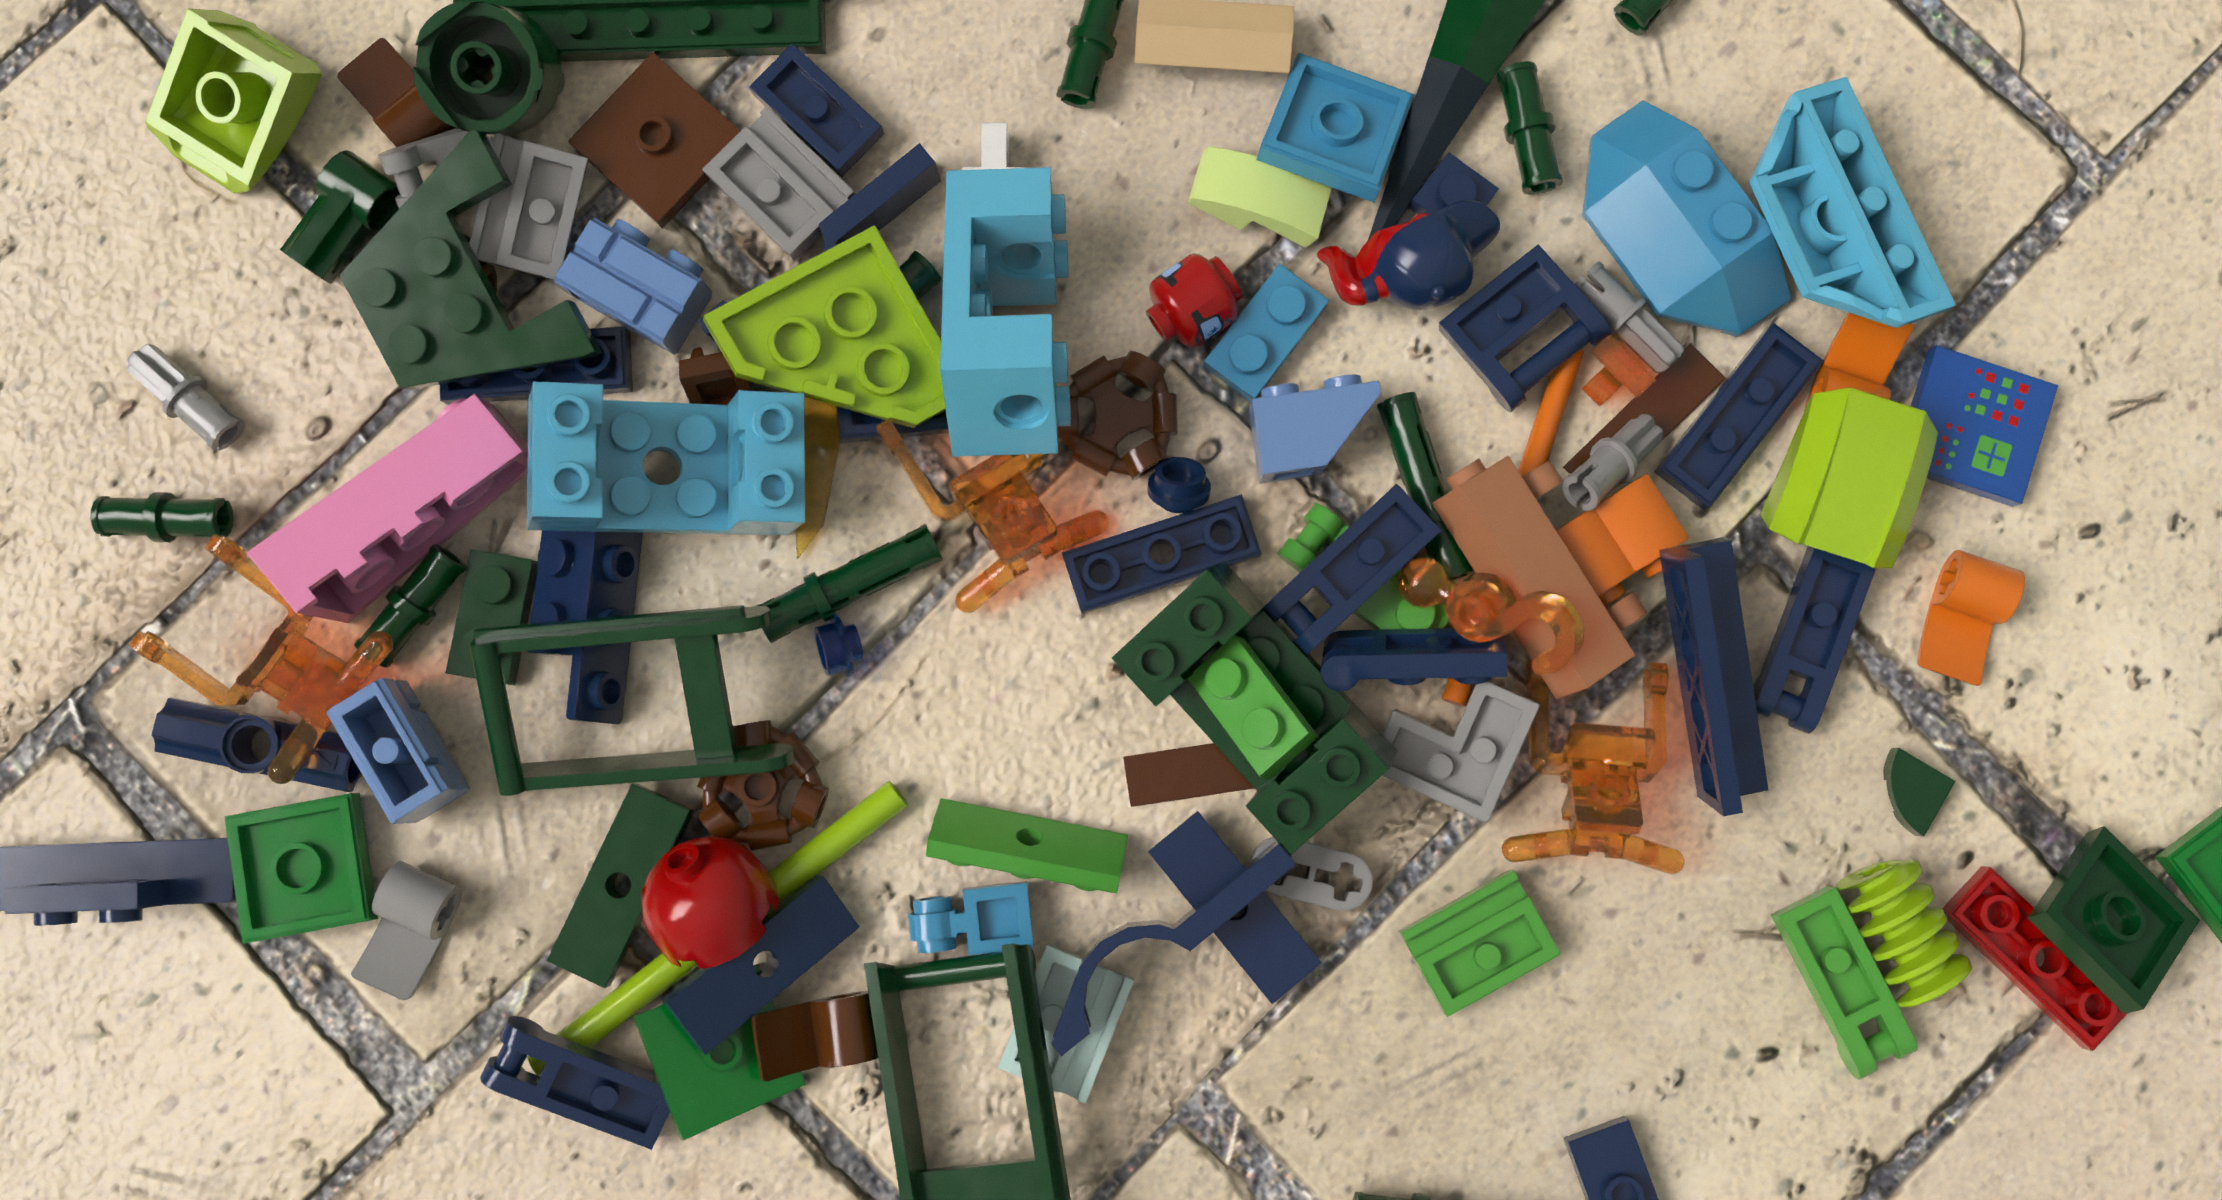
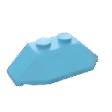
M1843 77L1794 92L1785 103L1749 184L1802 297L1895 328L1948 311L1956 306L1848 78Z

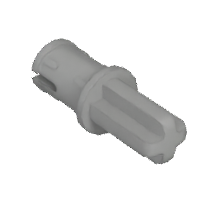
M1600 261L1594 264L1587 271L1589 273L1587 277L1603 293L1594 288L1583 275L1575 285L1608 322L1612 332L1609 337L1612 338L1617 335L1655 373L1660 374L1666 371L1683 354V345L1645 308L1648 303L1645 298L1637 301L1604 268Z
M145 344L138 351L132 352L128 357V372L163 403V412L171 418L179 417L205 440L212 450L215 451L217 449L220 451L229 447L241 435L245 426L244 421L234 416L207 391L208 386L203 378L189 376L157 346Z
M1641 414L1637 419H1631L1612 438H1602L1592 446L1590 458L1563 480V494L1572 506L1577 508L1590 494V497L1582 504V510L1591 511L1600 504V501L1618 484L1628 483L1636 476L1637 464L1663 438V429L1655 424L1654 417L1649 414Z

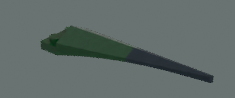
M1447 0L1368 240L1377 231L1395 226L1412 199L1545 0Z

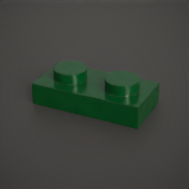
M470 550L445 674L476 679L469 645L475 639L474 631L476 629L528 624L536 584L537 561ZM522 652L500 653L505 684L515 686Z

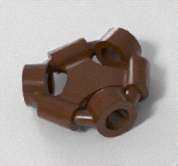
M1130 350L1127 356L1107 360L1103 355L1070 375L1072 383L1069 385L1071 426H1058V438H1061L1074 452L1072 459L1105 477L1110 472L1129 475L1132 480L1150 473L1159 462L1167 459L1166 451L1170 437L1178 434L1177 395L1169 393L1164 378L1165 368L1151 358ZM1120 374L1124 379L1141 389L1153 392L1152 395L1145 401H1139L1126 396L1115 386L1117 375ZM1080 397L1090 399L1094 403L1096 411L1095 430L1086 436H1079L1078 398ZM1146 429L1154 436V438L1130 450L1122 458L1118 455L1117 444L1128 435Z
M771 720L733 726L736 747L778 743L789 744L793 747L795 761L785 768L768 773L700 778L697 787L703 789L702 810L698 813L699 819L713 836L716 835L742 844H749L751 851L792 843V835L807 827H816L826 804L829 788L823 786L816 770L820 763L819 760L795 732L786 735L772 726ZM790 780H804L795 798L791 817L787 818L779 810L782 793ZM733 792L744 802L751 814V820L745 828L737 815L719 798L722 794Z

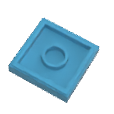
M1298 53L1256 160L1375 203L1415 94Z

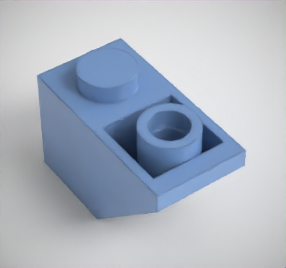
M1353 374L1337 376L1323 381L1324 389L1299 392L1298 384L1294 383L1279 384L1262 389L1261 397L1253 398L1248 409L1259 484L1321 475L1380 396L1379 381L1362 383L1361 376Z

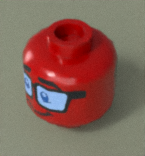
M1193 253L1160 274L1150 283L1149 292L1154 305L1146 310V314L1157 333L1165 342L1176 337L1183 345L1195 348L1235 322L1239 314L1237 301L1243 298V295L1234 276L1218 257L1215 256L1208 260L1200 254Z

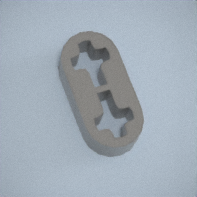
M1270 837L1263 840L1255 847L1251 860L1272 843L1277 842L1276 839ZM1306 842L1290 856L1295 863L1307 866L1305 878L1284 874L1281 884L1273 883L1266 889V891L1274 895L1334 910L1349 911L1361 906L1368 899L1372 890L1373 877L1368 865L1361 858L1345 851ZM1342 862L1351 864L1349 869L1350 875L1359 879V886L1357 890H1346L1343 899L1333 898L1334 887L1314 880L1317 868L1338 872Z

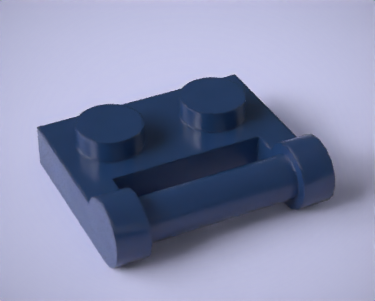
M1539 244L1439 322V331L1488 386L1498 403L1510 413L1526 401L1525 393L1579 350L1588 343L1596 346L1612 333L1608 322ZM1564 310L1572 319L1573 324L1509 374L1498 361Z

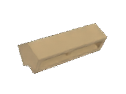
M1139 0L1134 63L1290 73L1294 6L1209 0Z

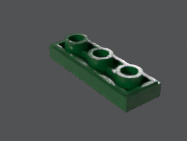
M638 783L631 784L547 959L548 962L603 988L611 986L643 919L641 897L647 875L664 854L678 845L694 812L693 809ZM620 873L626 874L631 881V889L626 896L621 895L615 886L616 878Z

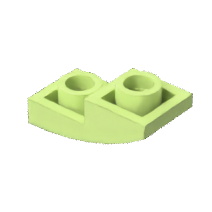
M1210 146L1203 151L1188 204L1239 230H1242L1254 221L1304 248L1318 239L1332 187L1256 160L1257 156Z

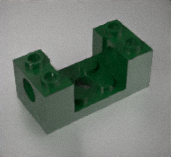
M1223 561L1206 569L1122 647L1112 659L1155 707L1172 696L1257 790L1246 804V807L1291 856L1390 769L1398 750L1344 691H1333L1326 687L1320 675L1321 666L1310 654L1306 655L1294 642L1295 638L1279 620L1275 622L1263 609L1265 605L1227 563ZM1235 635L1246 640L1319 736L1271 780L1259 777L1188 680L1193 675L1194 670Z

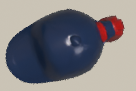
M1461 200L1432 214L1420 213L1407 223L1377 231L1363 245L1356 257L1338 246H1328L1320 249L1317 252V257L1329 268L1334 288L1339 297L1347 304L1363 306L1367 303H1374L1385 299L1403 308L1427 310L1450 303L1469 289L1474 274L1472 259L1497 236L1500 230V221L1497 215L1483 203L1473 200Z

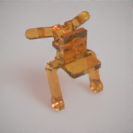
M888 419L876 426V431L893 458H897L931 516L948 524L967 513L970 518H973L980 529L983 540L989 550H993L999 558L957 593L955 603L961 612L972 613L1011 581L1029 571L1026 562L1036 556L1041 555L1044 560H1047L1062 550L1105 533L1109 528V517L1101 510H1093L1059 525L1055 524L1025 479V477L1040 469L1043 454H1027L1028 458L1026 454L991 456L949 482L948 487L954 503L945 506L940 502L892 421Z
M214 534L205 546V549L285 606L288 610V615L283 622L274 629L236 678V682L231 689L175 650L166 641L149 631L146 633L139 631L129 643V646L144 658L165 667L217 706L245 705L254 693H259L262 690L277 700V709L287 715L291 710L300 715L302 719L268 767V776L273 782L286 784L295 777L332 724L326 712L357 692L361 685L392 651L393 640L386 632H373L347 662L343 661L304 636V633L309 628V622L314 616L295 613L253 560L248 557L246 550L226 536L222 535L220 537Z
M1531 659L1527 660L1525 678L1526 688L1529 690V698L1541 703L1529 730V761L1538 774L1560 776L1561 783H1567L1568 792L1561 813L1562 820L1569 821V829L1509 837L1502 844L1503 856L1510 862H1522L1567 855L1587 857L1589 851L1604 852L1606 858L1624 859L1666 874L1679 873L1685 864L1684 856L1680 851L1635 836L1639 834L1643 825L1638 782L1649 783L1667 762L1665 696L1669 680L1667 664L1650 662L1648 669H1644L1642 681L1644 728L1574 723L1570 728L1563 751L1559 754L1553 753L1549 749V688Z

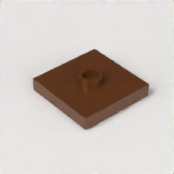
M652 52L568 140V143L580 155L588 158V162L663 229L709 180L702 168L740 130Z

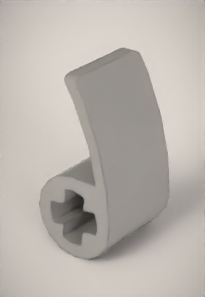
M403 861L395 863L387 871L376 890L372 902L373 914L382 918L362 956L352 970L351 976L398 999L407 1000L413 997L433 962L458 909L462 895L461 887Z

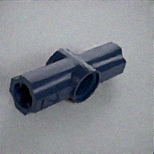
M171 697L167 699L162 710L157 713L151 735L155 742L154 752L230 767L239 773H258L344 792H352L358 779L362 776L361 771L338 732L292 723L280 717L259 716ZM260 729H264L267 732L271 741L270 751L262 761H259L254 756L251 749L253 737Z

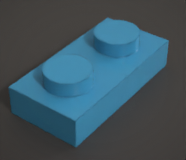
M1279 263L1206 358L1203 367L1251 402L1253 398H1258L1261 390L1271 381L1326 309L1330 300Z

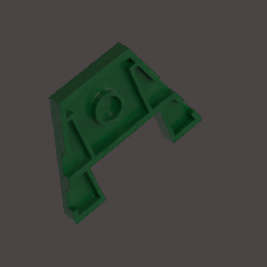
M477 129L469 132L339 275L399 388L412 390L486 377L488 374L548 366L550 363L572 359H588L602 353L576 303L570 300H565L516 328L511 323L456 220L458 214L512 185L488 138Z

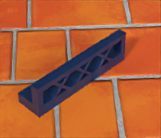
M1720 537L1661 549L1659 552L1697 797L1724 817L1743 813L1741 796L1768 791L1769 789L1732 540Z

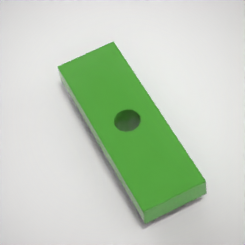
M940 798L927 841L926 856L946 860L957 866L972 865L1008 872L1023 879L1039 878L1074 885L1076 888L1084 891L1100 890L1117 894L1128 834Z

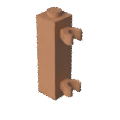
M1506 456L1487 469L1479 458L1446 479L1452 491L1434 501L1432 505L1556 700L1591 687L1635 656L1621 630L1641 619L1647 614V611L1634 591L1618 601L1617 599L1606 606L1601 602L1536 500L1563 482L1550 460L1521 476L1509 456Z

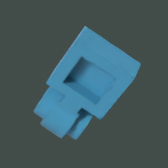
M1027 881L963 888L964 911H959V908H952L951 896L913 900L914 912L908 914L910 941H917L918 953H934L956 949L955 937L966 932L969 955L1002 952L1001 945L1013 943L1018 945L1027 944L1034 948Z

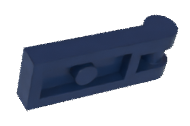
M1395 484L1276 594L1263 609L1275 622L1281 618L1298 636L1294 642L1308 655L1442 530L1398 484ZM1312 588L1331 606L1318 619L1300 601Z
M1810 546L1807 547L1761 673L1753 684L1757 714L1764 717L1770 716L1771 713L1787 718L1790 727L1807 734L1812 733L1823 714L1876 568ZM1789 673L1806 680L1799 696L1783 690Z
M1504 627L1336 631L1330 634L1324 641L1320 673L1326 687L1339 692L1350 690L1359 679H1388L1391 683L1398 685H1415L1425 681L1426 678H1454V680L1464 684H1481L1488 682L1492 677H1507Z
M519 1016L508 1018L500 1034L503 1046L498 1056L489 1058L480 1076L481 1082L486 1087L500 1094L652 1150L670 1113L654 1072L545 1031L542 1026L530 1019ZM527 1055L545 1062L539 1076L525 1071L522 1067Z

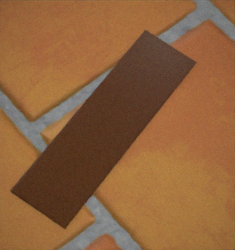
M1690 343L1684 349L1681 357L1670 368L1658 374L1563 468L1569 474L1573 473L1590 458L1593 445L1602 438H1612L1631 419H1637L1641 414H1649L1654 417L1655 424L1663 429V440L1726 378Z
M1214 743L1123 757L1131 807L1254 789Z

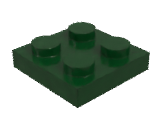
M2105 826L2087 832L2028 916V919L2124 1014L2143 1010L2200 921Z

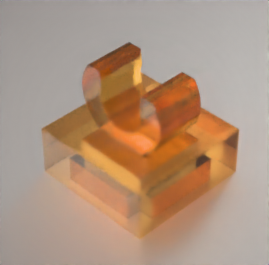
M1610 334L1592 351V354L1604 367L1583 386L1582 390L1597 405L1601 406L1622 385L1638 398L1656 381V376L1614 335Z

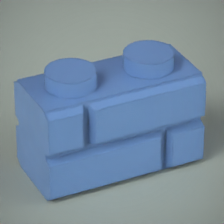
M596 218L590 219L576 241L574 251L568 254L557 272L555 283L572 297L675 355L679 352L692 331L694 322L698 321L712 298V290L699 278L704 269L675 250L671 249L666 258L648 249L646 246L650 238L621 219H617L612 227Z
M381 678L336 704L326 713L391 824L417 823L464 795L471 788L427 713L418 710L421 703L408 681H394V679Z

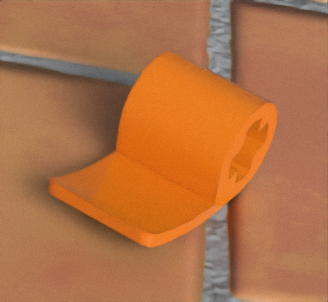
M1848 312L1820 366L1809 392L1805 408L1814 393L1850 387L1890 400L1891 390L1889 387L1884 386V383L1901 350L1913 332L1914 325L1910 323L1895 328Z
M1961 550L1954 551L1944 563L1935 585L1922 631L1917 658L1918 666L1971 685L1980 686L1982 684L1986 653L1993 625L2006 623L2016 611L2025 587L2024 572Z

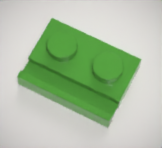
M1508 870L1398 931L1440 1009L1447 1017L1561 955L1530 897L1526 895L1515 870Z

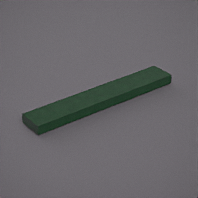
M453 0V3L486 2L513 9L531 17L544 28L554 42L560 62L646 59L652 52L660 59L781 55L791 43L804 54H826L825 0ZM491 58L484 60L487 64H494Z

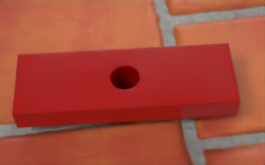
M1981 866L1942 908L1947 916V921L2082 1049L2094 1051L2127 1015L2028 919L2034 907L1991 867ZM2042 949L2044 953V962L2038 968L2036 963V956L2038 952Z

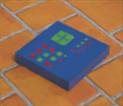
M1938 345L1929 349L1911 403V407L1927 412L1938 432L1927 479L2011 507L2022 504L2058 385Z

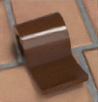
M385 38L375 41L339 71L337 75L340 82L369 112L375 124L396 147L455 128L441 121L428 109L417 91L414 83L413 69Z
M868 991L852 992L763 1012L752 1017L760 1079L764 1082L817 1067H842L878 1058Z

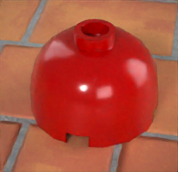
M716 835L688 840L673 847L664 854L648 873L641 897L643 922L648 934L661 953L673 965L682 967L679 960L684 962L695 961L700 969L713 968L737 958L758 942L767 930L762 920L767 915L770 904L775 912L779 904L776 883L760 860L744 844Z

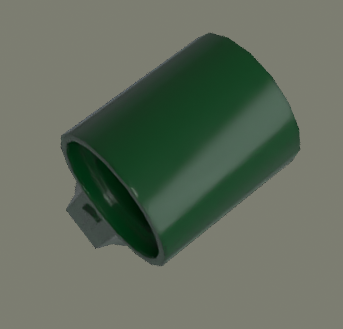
M348 150L339 152L325 164L316 182L318 198L280 249L288 257L329 284L333 283L367 234L380 231L399 210L395 197L400 195L396 182Z

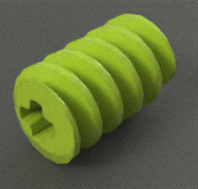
M1912 859L1879 862L1857 870L1836 883L1837 890L1858 888L1861 893L1847 906L1850 914L1870 912L1873 917L1859 929L1861 936H1883L1885 942L1876 948L1871 955L1875 961L1895 960L1897 966L1883 976L1887 985L1907 983L1909 989L1895 1000L1899 1007H1914L1944 995L1963 981L1972 970L1971 962L1967 956L1953 954L1960 945L1956 933L1949 930H1941L1947 922L1944 910L1936 906L1927 907L1935 897L1932 886L1926 883H1914L1919 879L1923 871L1919 861Z

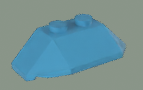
M1642 100L1592 135L1589 145L1590 156L1582 216L1641 296L1648 301L1647 304L1656 316L1697 327L1720 330L1721 333L1738 337L1791 299L1778 245L1769 224L1698 129Z

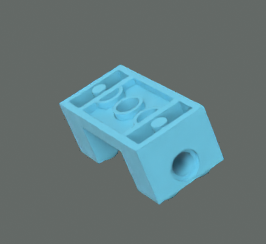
M1051 167L946 171L940 374L952 457L1058 453V426H1071L1070 387L1057 386V383H1068L1067 342H1054L1052 314L993 316V306L1057 304V278H1069L1067 240H1055V234L1066 233L1065 194H1052Z
M533 381L528 399L527 530L787 536L805 523L804 393L738 390L728 405L603 400V384ZM655 451H664L671 454L679 465L677 480L668 485H659L650 481L643 470L644 458Z

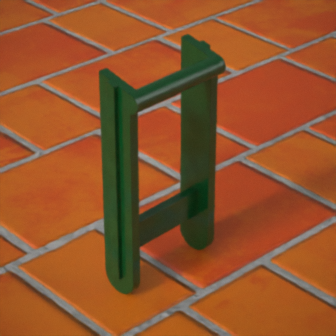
M744 605L476 629L474 631L475 639L469 645L500 795L511 796L529 790L768 773L793 764L795 761L793 747L789 744L778 743L736 747L717 637L719 634L748 632L770 625L772 623L770 608L764 606L744 607ZM675 639L694 750L521 763L500 653Z
M1005 944L1001 945L1002 952L897 966L879 962L864 963L900 1200H1071L1036 984V958L1030 945ZM1007 978L1035 1157L927 1169L899 991Z

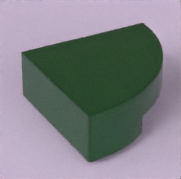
M1891 748L1884 764L1883 777L1887 783L1888 796L1896 819L1913 835L1924 837L1956 781L1900 748Z

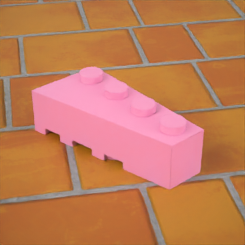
M475 394L469 398L458 399L445 407L432 424L246 553L295 613L349 623L420 564L433 544L440 546L524 477L527 474L528 445L491 403Z

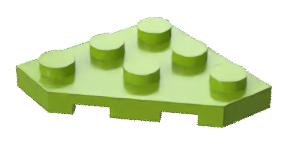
M875 225L703 315L705 325L737 378L789 393H804V397L911 428H915L946 410L940 374L941 340Z

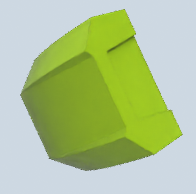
M187 8L145 122L148 129L173 156L234 194L247 192L262 178L282 151L304 114L322 76V72L316 61L298 53L259 29L252 22L220 10Z
M1850 387L1814 393L1808 401L1760 515L1768 529L1797 544H1804L1845 557L1872 568H1893L1907 536L1926 482L1938 432L1926 411Z

